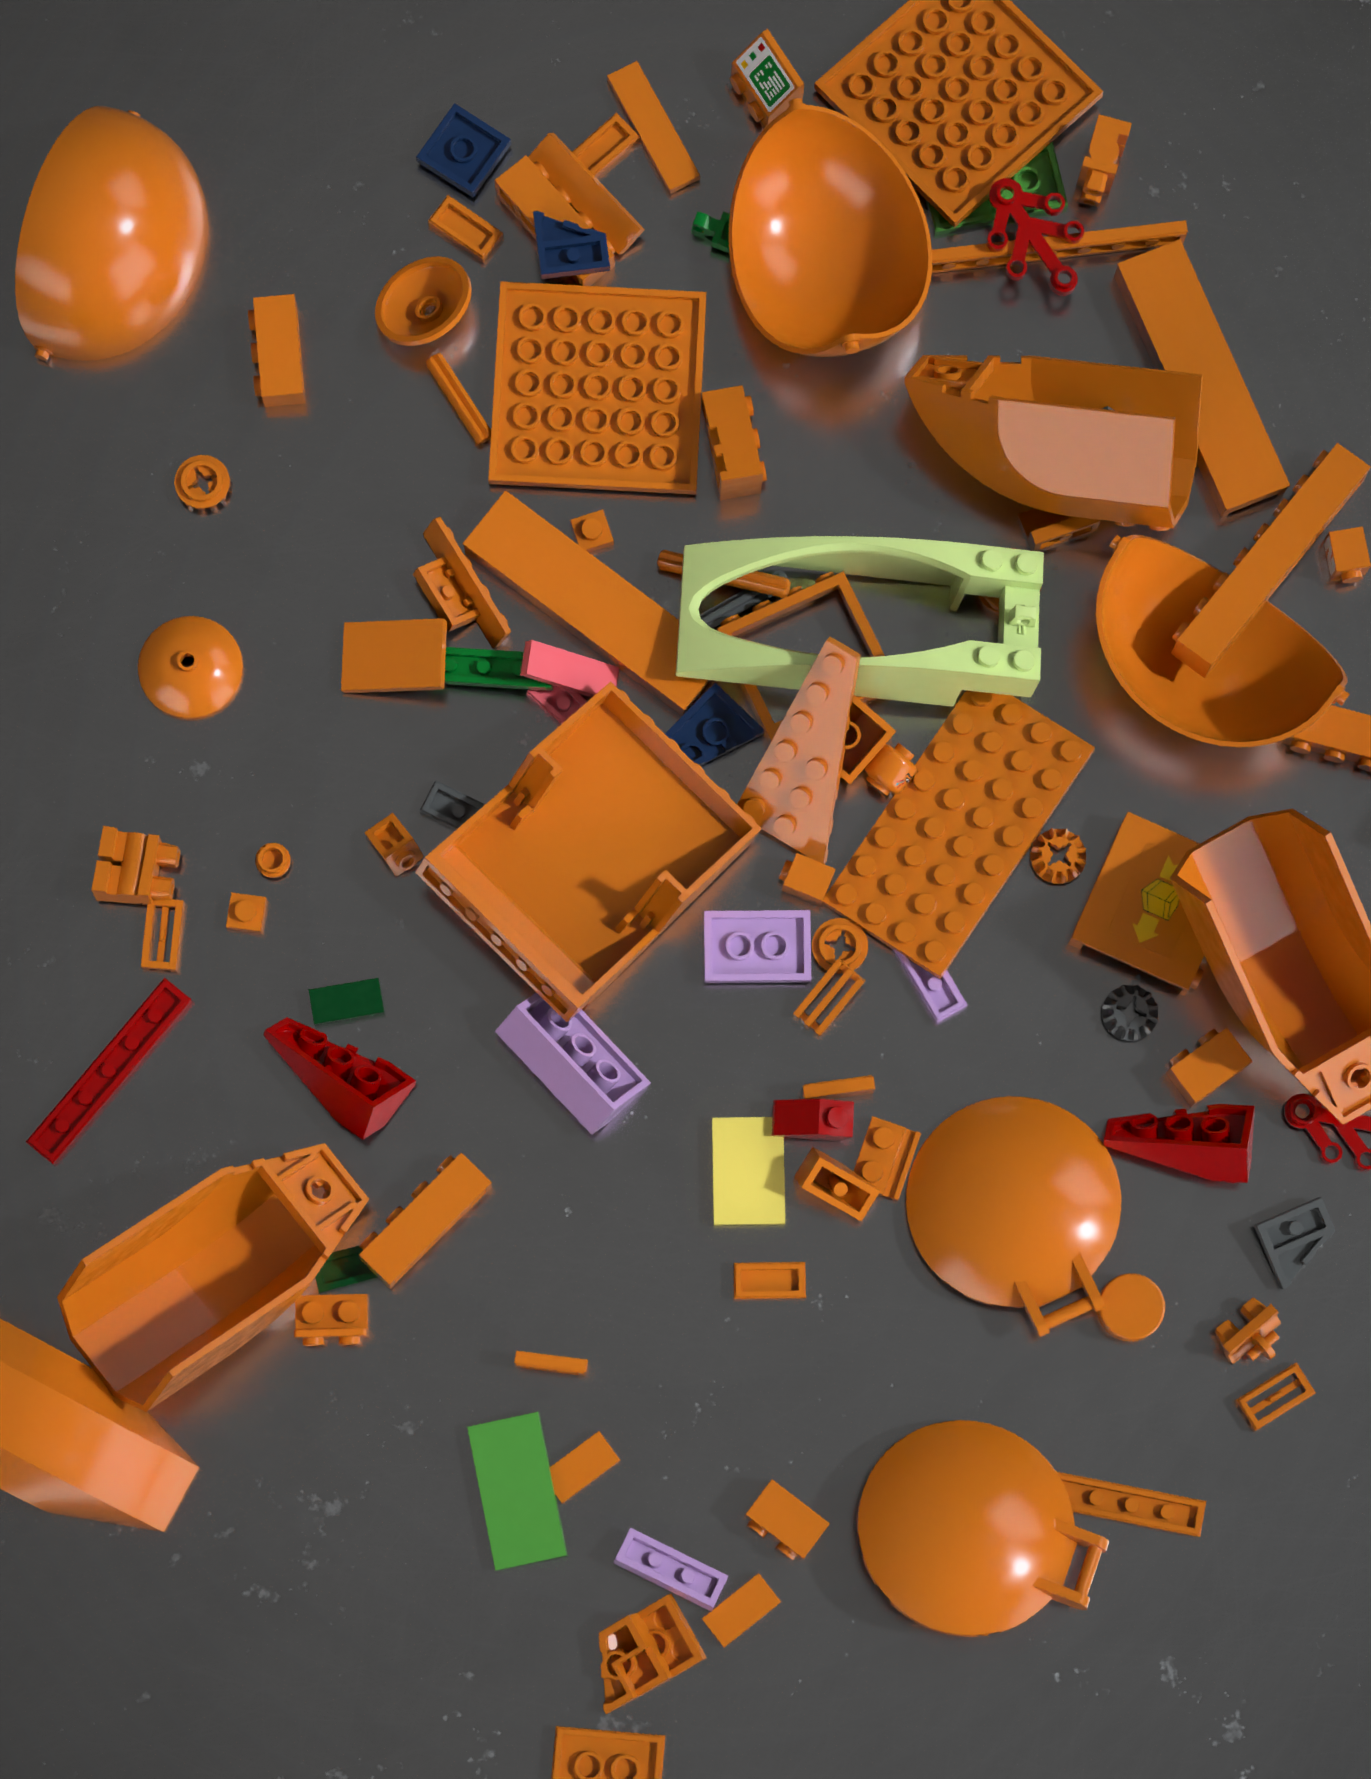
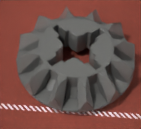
M1122 985L1111 991L1106 997L1102 1006V1019L1107 1030L1116 1038L1124 1041H1137L1148 1036L1158 1022V1004L1152 997L1151 992L1146 991L1139 985ZM1135 999V1010L1145 1017H1134L1127 1027L1126 1014L1116 1008H1127L1132 1000Z

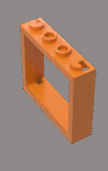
M844 571L836 575L833 572L823 574L815 580L816 584L805 589L802 586L789 590L786 598L771 603L770 600L761 602L752 608V613L741 618L738 614L730 616L720 623L721 627L717 628L719 632L736 636L838 590L870 656H885ZM739 683L758 724L764 729L763 735L769 745L783 720L774 723L756 685ZM857 696L865 704L878 699Z

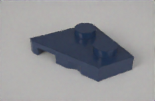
M533 211L541 279L610 271L606 233L591 228L583 229L576 223L567 220L561 222L544 216L543 212Z

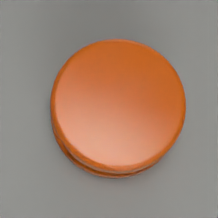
M1135 1273L1122 1274L1109 1281L1100 1291L1105 1308L1096 1312L1101 1327L1113 1338L1125 1342L1139 1341L1151 1335L1160 1326L1165 1314V1301L1159 1287L1148 1277Z

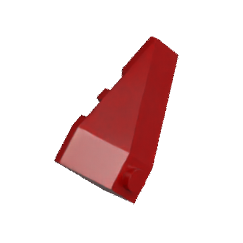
M288 1017L264 1031L263 1036L330 1115L362 1140L386 1125L416 1084L415 1079L391 1062L380 1057L375 1062L357 1054L358 1048L347 1044L344 1048L327 1041L325 1033Z
M1213 1104L1207 1105V1111L1187 1114V1110L1184 1108L1174 1110V1115L1160 1118L1151 1113L1108 1119L1104 1135V1146L1211 1181L1248 1183L1252 1162L1255 1106Z

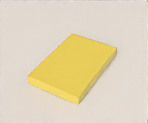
M772 1117L712 1118L714 1226L785 1225L784 1137L772 1136Z

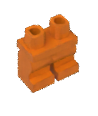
M1098 115L1087 156L1084 157L1076 184L1083 187L1079 199L1080 203L1099 207L1103 192L1110 193L1118 168L1116 162L1118 156L1122 157L1132 123Z
M103 826L98 851L100 861L97 860L91 889L96 901L152 905L153 900H172L175 888L174 879L158 875L160 866L178 867L181 854L178 846L162 843L159 835L118 831L115 827Z

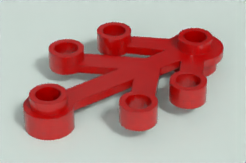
M1003 178L997 180L991 186L989 192V201L996 209L992 231L988 234L986 240L987 247L993 252H1001L1006 248L1008 236L1005 229L1010 214L1018 228L1012 257L1005 269L1006 275L1012 280H1020L1025 276L1027 271L1025 258L1028 243H1030L1051 273L1049 287L1052 292L1059 296L1071 294L1078 282L1077 273L1073 268L1062 265L1043 235L1064 239L1069 244H1077L1084 235L1083 225L1078 221L1062 224L1030 217L1023 207L1042 209L1050 216L1061 214L1065 206L1064 197L1059 193H1050L1047 196L1023 192L1021 185L1013 179ZM1009 190L1013 197L1011 199H1004L1000 192ZM1050 200H1057L1060 203V208L1052 209L1049 207L1048 202ZM1069 228H1076L1079 231V236L1071 237L1067 230ZM993 236H1000L1003 239V244L994 245L991 238ZM1012 264H1019L1023 271L1019 274L1013 273L1010 266ZM1060 274H1067L1070 277V282L1066 284L1061 283L1058 276Z
M1300 1093L1288 1099L1284 1107L1285 1119L1292 1127L1307 1130L1319 1147V1156L1324 1163L1335 1164L1341 1159L1343 1151L1338 1143L1331 1142L1319 1122L1332 1124L1355 1155L1354 1162L1358 1169L1362 1171L1371 1170V1165L1365 1166L1360 1161L1361 1154L1366 1153L1371 1156V1149L1367 1148L1355 1131V1129L1371 1132L1370 1116L1360 1115L1343 1125L1326 1108H1322L1321 1106L1323 1105L1313 1095ZM1297 1106H1304L1307 1109L1308 1113L1305 1118H1300L1296 1115L1295 1109ZM1327 1147H1333L1337 1151L1335 1159L1326 1157L1325 1149Z

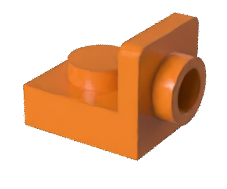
M393 812L364 832L395 876H399L404 871L411 869L424 857L413 837Z

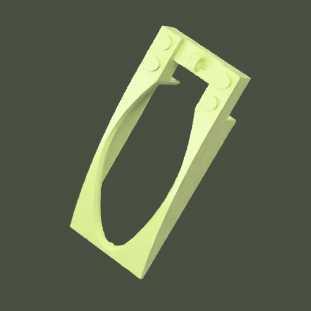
M861 536L776 537L685 545L683 550L676 676L800 689L818 654L783 649L727 635L709 627L701 619L698 610L701 601L720 586L749 573L770 566H780L833 573L844 571L845 574L948 585L951 586L950 609L957 612L965 594L999 598L998 643L968 640L945 647L913 653L860 657L855 696L951 707L954 706L961 690L1032 697L1040 682L1041 648H1038L1039 601L1040 589L1043 585L1044 552L949 541Z

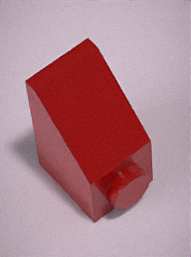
M830 1099L774 1100L772 1136L835 1142L852 1138L854 1102Z

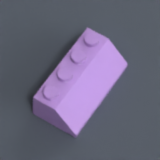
M537 993L517 1005L495 1031L505 1044L529 1067L530 1071L546 1085L553 1095L561 1101L577 1118L578 1122L592 1135L616 1117L651 1084L582 1009L570 1021L566 1022Z

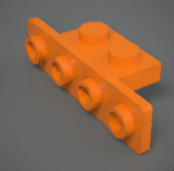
M441 517L433 519L423 532V536L437 557V560L418 567L413 576L439 618L447 621L448 632L476 620L493 648L500 646L511 633L507 619L499 612L490 597L489 590L479 580L472 568L471 561L463 554L455 541L452 530L445 525Z

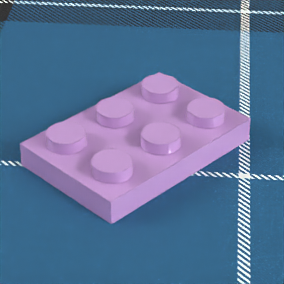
M810 910L704 911L705 983L811 982Z

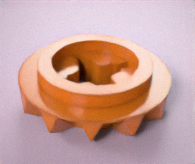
M197 455L185 460L179 466L174 479L175 490L179 498L186 506L197 508L200 511L204 508H215L219 502L226 499L227 492L231 486L230 476L225 465L209 455ZM197 471H199L200 475H203L205 479H212V481L208 483V494H206L205 491H203L200 487H193L198 483L196 474Z
M1051 828L1040 834L1034 841L1030 852L1031 865L1036 874L1043 880L1053 884H1065L1076 879L1083 871L1086 864V848L1081 842L1080 837L1068 831L1067 828ZM1048 845L1056 850L1068 846L1069 848L1064 856L1067 864L1059 860L1049 866L1048 863L1051 861L1053 853Z
M845 918L830 919L816 930L812 939V955L821 968L828 971L836 961L835 949L824 943H836L838 938L841 937V933H845V945L855 951H843L839 959L853 970L860 967L868 953L867 936L863 929L852 920ZM839 969L836 974H844V972Z

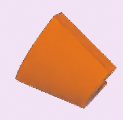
M672 1594L664 1596L637 1613L627 1615L599 1632V1647L603 1659L601 1663V1678L604 1679L605 1702L603 1703V1710L605 1714H609L707 1658Z

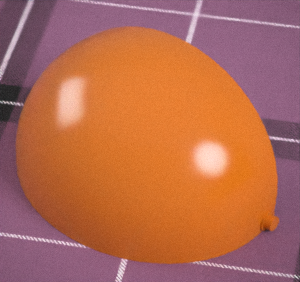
M801 98L790 100L787 110L773 119L757 137L742 164L736 181L729 217V254L734 282L748 316L757 329L773 344L793 353L816 357H836L858 353L873 348L897 334L915 318L922 308L927 297L932 275V245L928 224L920 200L906 173L889 150L872 133L854 120L836 111L824 107L806 105Z
M93 106L77 115L53 144L34 183L24 214L18 242L15 268V296L22 330L36 350L34 356L40 360L48 361L49 356L78 361L101 360L124 354L141 346L164 329L178 314L188 300L200 276L208 245L209 225L206 200L199 178L187 156L171 137L149 121L141 118L140 114L135 111L128 110L126 112L107 106Z
M1116 535L1110 543L1109 547L1114 549V554L1106 565L1097 593L1096 622L1099 640L1105 658L1120 685L1144 711L1160 723L1186 737L1208 744L1236 748L1257 747L1277 743L1301 733L1323 716L1332 704L1337 702L1342 706L1350 694L1345 691V686L1348 682L1347 676L1338 661L1309 632L1269 601L1264 604L1205 678L1171 654L1176 643L1172 637L1183 622L1190 624L1196 616L1192 613L1204 597L1209 600L1216 592L1213 586L1224 572L1182 549L1151 537L1130 535L1121 538Z

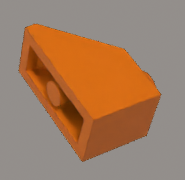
M813 1146L794 1176L801 1188L861 1222L880 1192L879 1189L843 1163Z

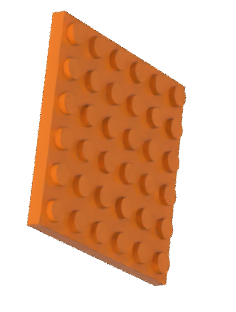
M908 0L814 83V89L838 113L849 117L863 126L889 150L907 174L913 187L954 228L989 198L991 186L997 180L1003 178L1011 179L1103 97L1104 92L1011 0Z
M500 281L489 484L696 495L707 292Z

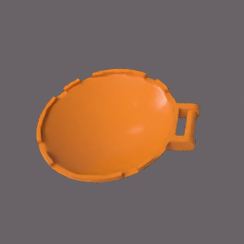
M1020 1096L996 1097L982 1100L966 1106L945 1119L934 1129L918 1151L912 1164L906 1190V1210L910 1232L919 1253L929 1268L944 1283L946 1282L952 1288L961 1292L963 1296L990 1306L999 1305L1025 1308L1039 1337L1049 1334V1329L1092 1309L1097 1312L1105 1308L1104 1301L1092 1275L1104 1261L1108 1252H1110L1116 1238L1121 1216V1189L1112 1158L1095 1132L1074 1114L1057 1105L1035 1098ZM1083 1288L1086 1297L1044 1316L1042 1315L1040 1307Z
M970 1420L944 1421L931 1424L906 1435L884 1453L871 1471L862 1491L857 1514V1534L859 1535L863 1554L862 1559L874 1584L879 1586L884 1595L891 1601L890 1604L904 1616L921 1626L943 1634L960 1637H978V1635L1002 1633L1015 1628L1039 1612L1051 1599L1075 1609L1087 1610L1090 1601L1088 1593L1101 1554L1106 1553L1109 1540L1105 1537L1075 1526L1070 1498L1062 1480L1050 1462L1034 1446L1004 1428ZM1079 1545L1087 1548V1552L1075 1588L1072 1590L1063 1585L1076 1546Z

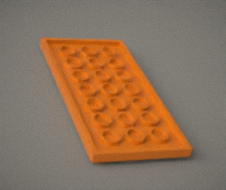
M966 690L915 764L917 768L915 776L900 794L893 796L824 897L822 904L845 919L852 920L865 932L941 979L1094 753L1095 747L1012 695Z

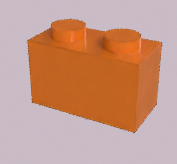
M1227 1027L1220 1033L1215 1028L1197 1040L1201 1045L1192 1053L1184 1049L1169 1060L1172 1067L1166 1072V1075L1190 1107L1194 1106L1253 1062Z
M771 1479L745 1514L750 1519L747 1526L762 1538L769 1534L779 1541L776 1548L792 1561L796 1556L803 1560L830 1524L773 1479Z

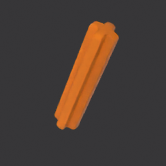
M437 353L428 358L426 361L427 368L475 442L481 445L490 440V427L441 353Z

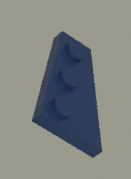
M714 683L665 735L673 739L694 763L702 766L763 735L764 729L720 686Z

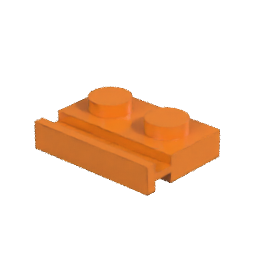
M872 1116L854 1172L879 1189L878 1195L898 1202L921 1133Z

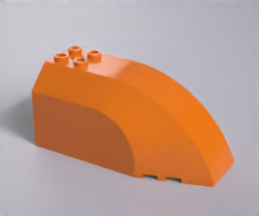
M922 355L905 376L904 384L914 407L929 432L947 454L981 483L1018 503L1055 514L1115 521L1116 525L1130 527L1135 524L1147 525L1150 529L1156 531L1174 529L1188 505L1198 455L1203 374L1041 356H1021L1020 362H1000V355H988L984 362L967 361V355ZM1108 406V407H1110V408H1112V409H1114V410H1107V409H1102V408Z
M1293 808L1248 816L1188 850L1172 873L1170 880L1210 969L1238 1018L1250 1034L1344 1125L1371 1109V924L1330 831Z
M325 1143L286 1152L280 1157L267 1160L264 1158L253 1160L251 1164L233 1167L232 1165L221 1168L81 1259L57 1296L69 1338L114 1397L148 1412L245 1345L284 1313L311 1284L369 1198Z
M0 1318V1489L49 1513L165 1532L200 1467L158 1424L149 1412H145L114 1397L92 1367Z

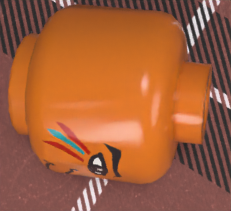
M897 743L894 748L889 744H885L865 767V771L868 774L865 779L886 796L890 792L900 794L917 772L916 766L911 762L915 755L900 743Z

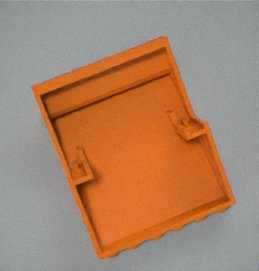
M610 681L533 748L509 784L423 859L415 873L543 1000L568 1022L581 1009L585 1011L751 844L761 831V828L749 813L744 812L723 788L716 785L705 774V771L699 764L694 763L673 739L668 738L655 725L650 716L644 714L623 690L618 689Z

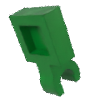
M697 211L691 231L703 236H713L711 246L729 253L730 213L723 211L720 220Z

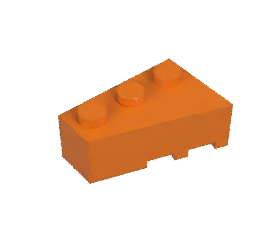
M743 385L702 392L701 405L720 501L761 494L762 482L767 481L764 461H760L757 450L760 449L757 428H752L750 416H754L751 395L745 396Z

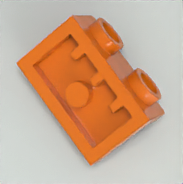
M368 1294L301 1295L295 1301L294 1338L302 1340L303 1346H324V1339H339V1345H360V1338H369Z

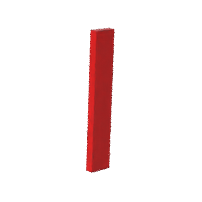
M164 977L26 1140V1143L55 1166L193 1002L192 999Z

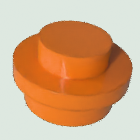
M268 843L258 850L255 864L263 876L278 878L288 871L291 857L283 845Z

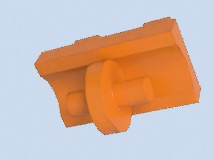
M1253 1297L1240 1309L1241 1315L1249 1322L1247 1325L1239 1330L1230 1320H1227L1215 1329L1216 1337L1223 1346L1225 1357L1232 1365L1245 1354L1251 1361H1254L1261 1354L1269 1360L1276 1356L1271 1345L1280 1338L1274 1331L1281 1324L1277 1316L1279 1312L1272 1304L1266 1307Z

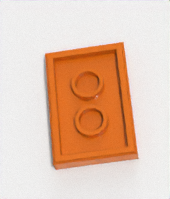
M443 618L345 622L341 691L344 693L444 689L447 621Z
M556 1726L551 1779H662L665 1735Z

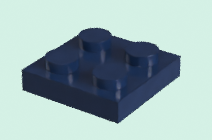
M454 103L416 156V161L469 196L474 197L510 147L511 139Z

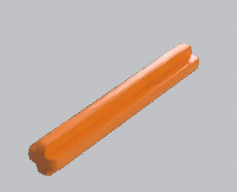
M662 550L657 560V566L660 570L682 575L683 554ZM755 571L724 585L786 598L789 594L791 582L785 577Z

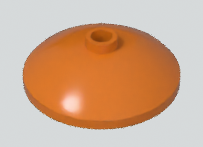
M440 256L426 257L406 265L388 280L378 296L375 306V319L378 328L387 339L404 346L422 345L444 336L460 321L469 305L472 287L468 274L458 262Z
M183 616L165 622L150 634L139 655L138 676L145 695L159 710L180 719H200L220 711L233 699L242 681L243 659L236 640L222 625L204 617ZM185 657L194 658V663L189 667H185L182 665V660Z

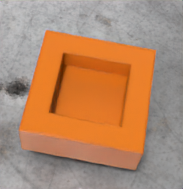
M603 509L570 520L577 544L589 553L614 545V539Z
M231 892L226 928L262 934L267 898Z

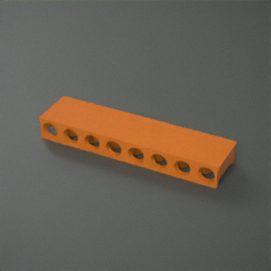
M1181 239L1117 263L1114 278L1154 368L1203 374L1197 465L1220 517L1228 516L1233 511L1271 496L1284 494L1286 489L1290 487L1288 478Z
M506 490L462 543L466 555L611 664L619 667V670L679 715L683 716L687 712L689 706L710 681L676 676L679 619Z

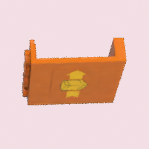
M1127 812L1068 944L1080 950L1083 945L1088 946L1181 988L1180 994L1183 996L1189 991L1190 987L1196 990L1204 974V970L1200 969L1199 966L1205 955L1170 877L1185 853L1200 843L1131 812Z

